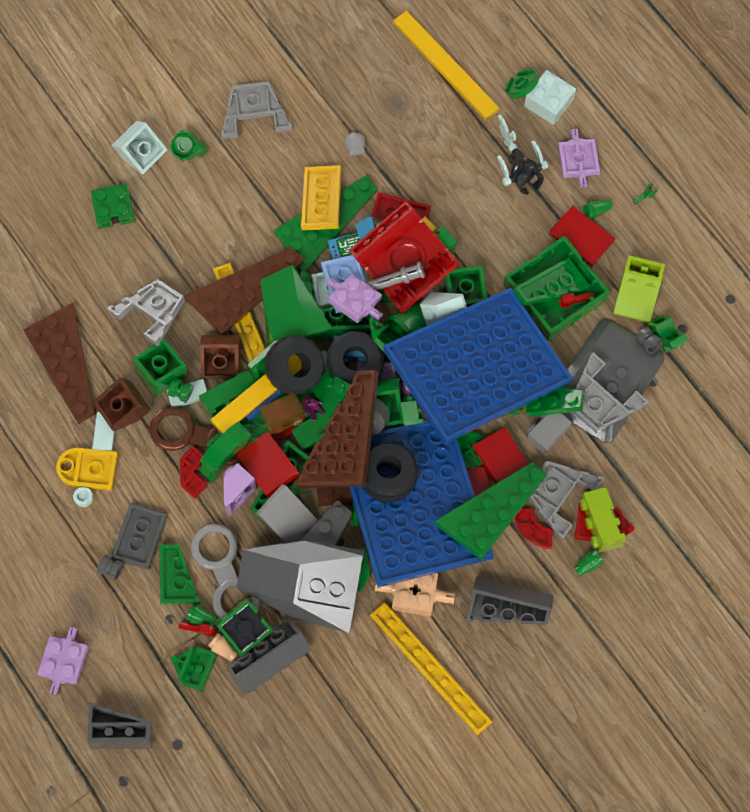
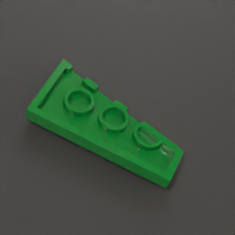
M568 257L514 288L513 292L525 306L570 293L586 291L591 286Z

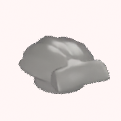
M356 132L348 134L345 138V145L350 151V156L365 154L364 136Z

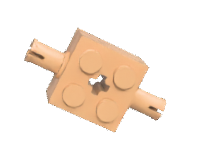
M438 573L377 588V584L375 586V591L392 593V596H394L392 610L429 617L432 615L433 603L439 601L454 604L455 592L439 590L436 587ZM413 589H417V595H413Z

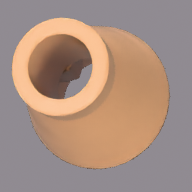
M219 633L208 645L211 651L228 659L230 662L238 654L224 635L221 636Z

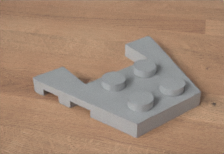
M268 81L232 86L224 126L221 132L222 139L238 138L237 120L274 116L276 133L292 131V125L288 121Z
M159 279L138 290V294L130 298L125 297L121 300L120 304L116 306L111 305L107 308L108 312L118 320H121L135 308L156 323L144 333V336L156 346L162 341L185 301L183 295Z
M593 352L575 389L583 391L585 395L583 411L573 413L597 433L647 406L649 401L636 390L622 405L593 379L606 365Z
M546 461L541 469L548 473V475L529 500L556 535L563 541L573 524L557 514L558 510L577 484H580L589 491L600 488L605 478L601 476L596 477L584 471H576L570 469V467Z

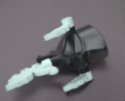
M498 115L497 117L501 124L499 126L501 135L505 139L504 143L508 146V151L512 153L508 156L509 163L513 164L509 176L504 160L500 155L497 156L505 177L502 179L504 186L515 183L522 194L528 195L529 192L523 186L536 175L538 180L532 184V187L537 191L544 181V176L540 171L548 168V164L545 160L543 161V156L535 141H531L539 163L537 164L535 161L526 158L518 150L516 144L513 143V141H516L515 132L509 133L505 120L501 115Z

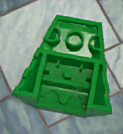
M294 265L260 280L267 347L275 340L278 341L284 337L300 336L306 338L311 335L319 336L334 329L331 323H328L322 309H319L313 295L307 290L306 284Z

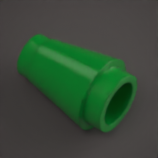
M609 199L588 201L583 206L584 214L589 219H595L612 210V203Z
M596 550L589 551L574 569L581 577L600 568L604 561Z
M197 604V606L191 605L186 620H189L192 624L213 626L217 617Z

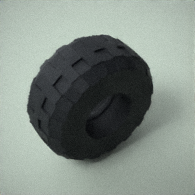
M351 331L338 336L330 345L326 364L328 372L332 376H337L350 385L352 384L357 371L348 369L343 362L345 355L351 351H360L367 358L365 367L357 371L376 370L379 373L378 377L380 376L384 366L383 351L374 343L371 335L360 331Z
M300 336L284 337L274 343L266 354L264 363L266 376L271 384L281 392L288 394L306 393L312 390L321 380L324 372V358L319 347L310 339ZM293 354H296L301 361V370L296 376H292L287 367L288 360Z
M382 442L372 446L369 453L366 487H362L363 490L370 497L380 502L390 503L404 499V497L412 492L418 478V464L412 452L405 446L395 442ZM383 466H392L400 474L395 478L386 479L381 477L377 470Z

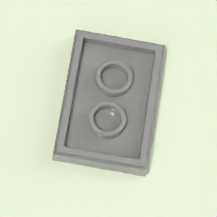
M284 484L257 511V515L284 543L301 541L318 522L313 514Z

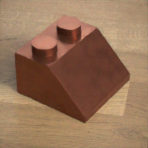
M201 335V379H232L240 373V335Z
M122 377L93 401L112 431L138 422L151 410L132 381Z

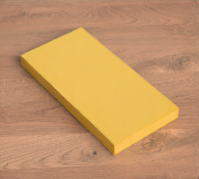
M341 165L305 167L301 218L302 230L339 229Z

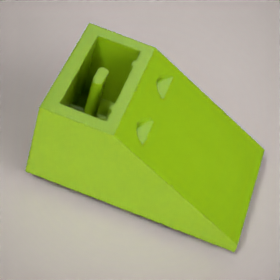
M628 255L613 314L649 323L652 318L665 264Z

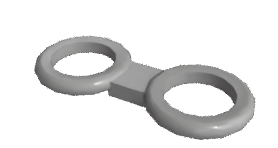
M211 524L204 526L194 535L191 543V552L197 564L205 569L213 570L219 586L214 592L212 602L215 613L221 619L227 614L221 607V597L227 589L237 586L238 578L232 565V561L237 554L238 544L235 535L230 529L223 525ZM208 533H221L229 541V553L221 561H207L199 552L200 541ZM251 596L252 605L258 611L260 600Z

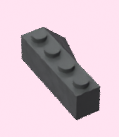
M476 577L465 622L482 620V622L490 623L493 620L503 621V623L520 621L521 624L547 625L554 595Z
M287 615L281 619L283 623L279 627L274 626L272 628L273 631L268 637L257 643L250 653L246 652L227 669L244 696L312 650L301 631Z

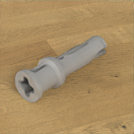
M417 262L416 265L407 268L405 266L402 267L398 272L367 281V285L374 290H380L401 282L410 283V280L419 277L425 278V272L421 262Z

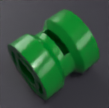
M174 378L168 389V396L178 397L180 401L186 403L193 392L194 386L189 383L184 384L180 379Z

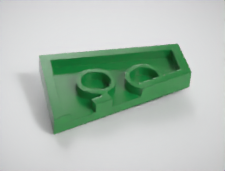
M324 370L321 380L312 391L319 402L322 403V407L329 418H331L337 406L342 404L346 397V391L350 384Z
M560 387L528 403L526 414L528 417L583 411L585 395L581 390Z
M159 545L160 605L200 604L180 545Z

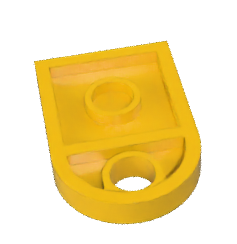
M85 448L69 449L62 453L57 461V474L63 483L71 487H87L89 489L112 491L118 453ZM65 462L72 463V467L68 471L62 470V465Z

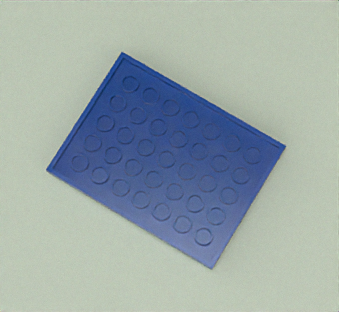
M511 288L390 342L383 347V351L444 444L567 385L573 380Z
M427 420L424 423L383 430L379 434L371 436L370 448L382 442H395L411 451L418 464L416 485L412 492L400 501L380 502L370 497L362 487H349L377 588L493 559L492 549L481 560L434 525L436 520L475 497L457 439L444 444L432 424ZM383 466L377 470L378 474L386 479L395 478L400 474L392 466Z

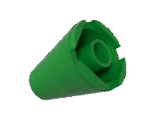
M421 302L411 306L403 313L398 312L389 316L384 321V325L386 323L390 324L389 332L397 338H401L427 326L420 306Z

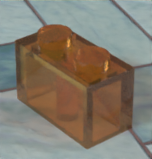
M290 394L259 408L260 415L269 434L273 432L275 434L285 430V427L291 424L293 426L298 425L305 419V412L296 394Z

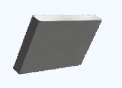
M130 503L111 556L112 560H119L123 563L149 570L168 514Z

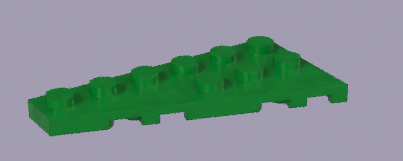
M532 462L434 522V525L482 560L548 473Z

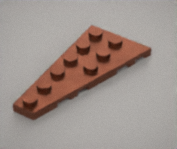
M290 247L186 294L184 299L221 335H225L262 301L261 279L291 265H294L297 269L304 263V259Z
M71 303L23 329L76 422L80 424L94 416L95 412L74 303Z

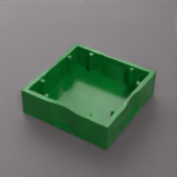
M565 236L544 249L534 259L523 263L507 274L503 282L506 289L511 288L513 291L518 285L568 257L581 272L591 287L586 291L574 293V296L592 292L594 298L590 297L589 301L574 303L569 308H561L559 300H562L561 296L523 305L548 341L608 301L611 293L598 276L586 266L580 254Z

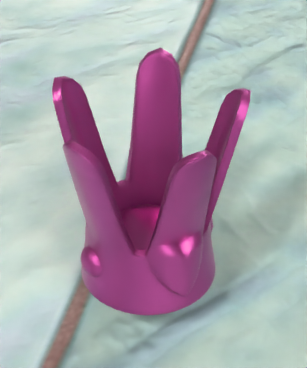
M308 395L302 400L305 416H307L308 411L311 419L316 421L314 410H317L322 415L325 412L318 405H322V403L318 402L314 396Z

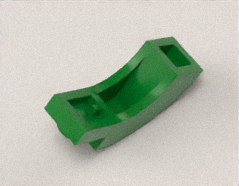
M239 422L235 423L206 451L200 460L202 465L199 470L212 483L216 481L227 462L247 445L252 434Z

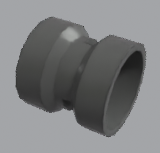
M650 327L643 328L636 336L637 342L644 345V349L648 353L656 352L663 342Z
M104 555L98 565L97 573L101 575L106 574L110 579L116 581L122 572L124 563L119 560L114 562L110 556Z

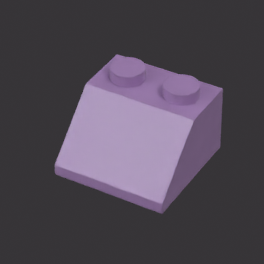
M238 463L234 467L230 466L224 473V506L229 516L257 489L255 479Z

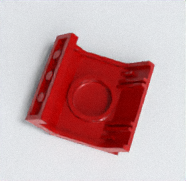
M407 201L349 250L373 279L398 272L404 266L407 268L416 265L417 262H421L425 278L419 277L410 280V283L401 282L382 289L401 313L409 309L412 304L423 297L433 286L438 284L460 264Z

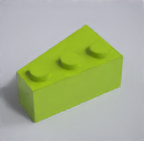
M607 488L583 493L580 506L582 511L586 512L587 518H585L587 529H591L593 535L591 537L593 548H596L598 553L620 548L626 540V536L624 533L620 534L618 528L620 521L619 518H615L614 506Z

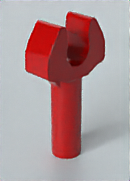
M592 292L576 296L570 293L562 296L559 304L561 308H569L574 303L589 301L590 297L594 298Z
M182 621L179 623V629L197 632L209 637H215L217 630L213 626L206 624L197 625Z

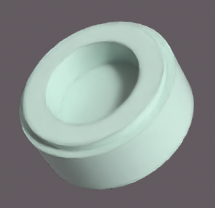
M79 487L75 490L73 499L78 506L87 507L93 502L94 496L89 488Z

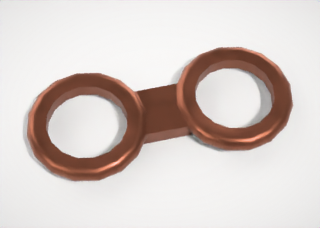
M168 407L161 409L154 415L150 422L149 432L153 442L158 447L167 451H177L185 448L188 444L204 448L207 451L206 443L219 430L215 426L209 429L195 425L193 418L187 411L179 407ZM170 415L183 418L188 427L185 437L175 443L162 440L157 432L160 421ZM237 455L233 456L225 466L239 464L240 459Z

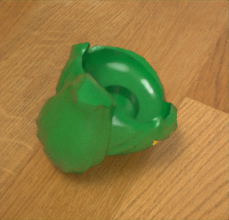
M187 130L179 131L170 144L173 155L183 162L195 157H204L208 152L207 144Z

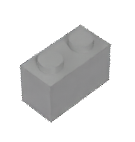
M562 413L541 416L542 420L538 424L534 423L528 429L527 440L543 454L571 426L572 422Z

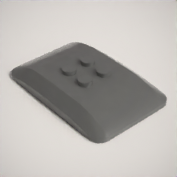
M602 320L598 323L567 370L573 380L562 387L576 389L588 360L594 352L606 365L593 379L623 405L636 390L641 395L644 394L662 366L664 354L659 349L654 353H648L644 349V345L637 342L634 334L610 320ZM573 412L562 413L572 422L571 424L603 443L612 442L630 416L628 415L596 433Z

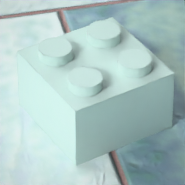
M546 70L536 87L526 95L524 106L554 125L574 100L576 88Z

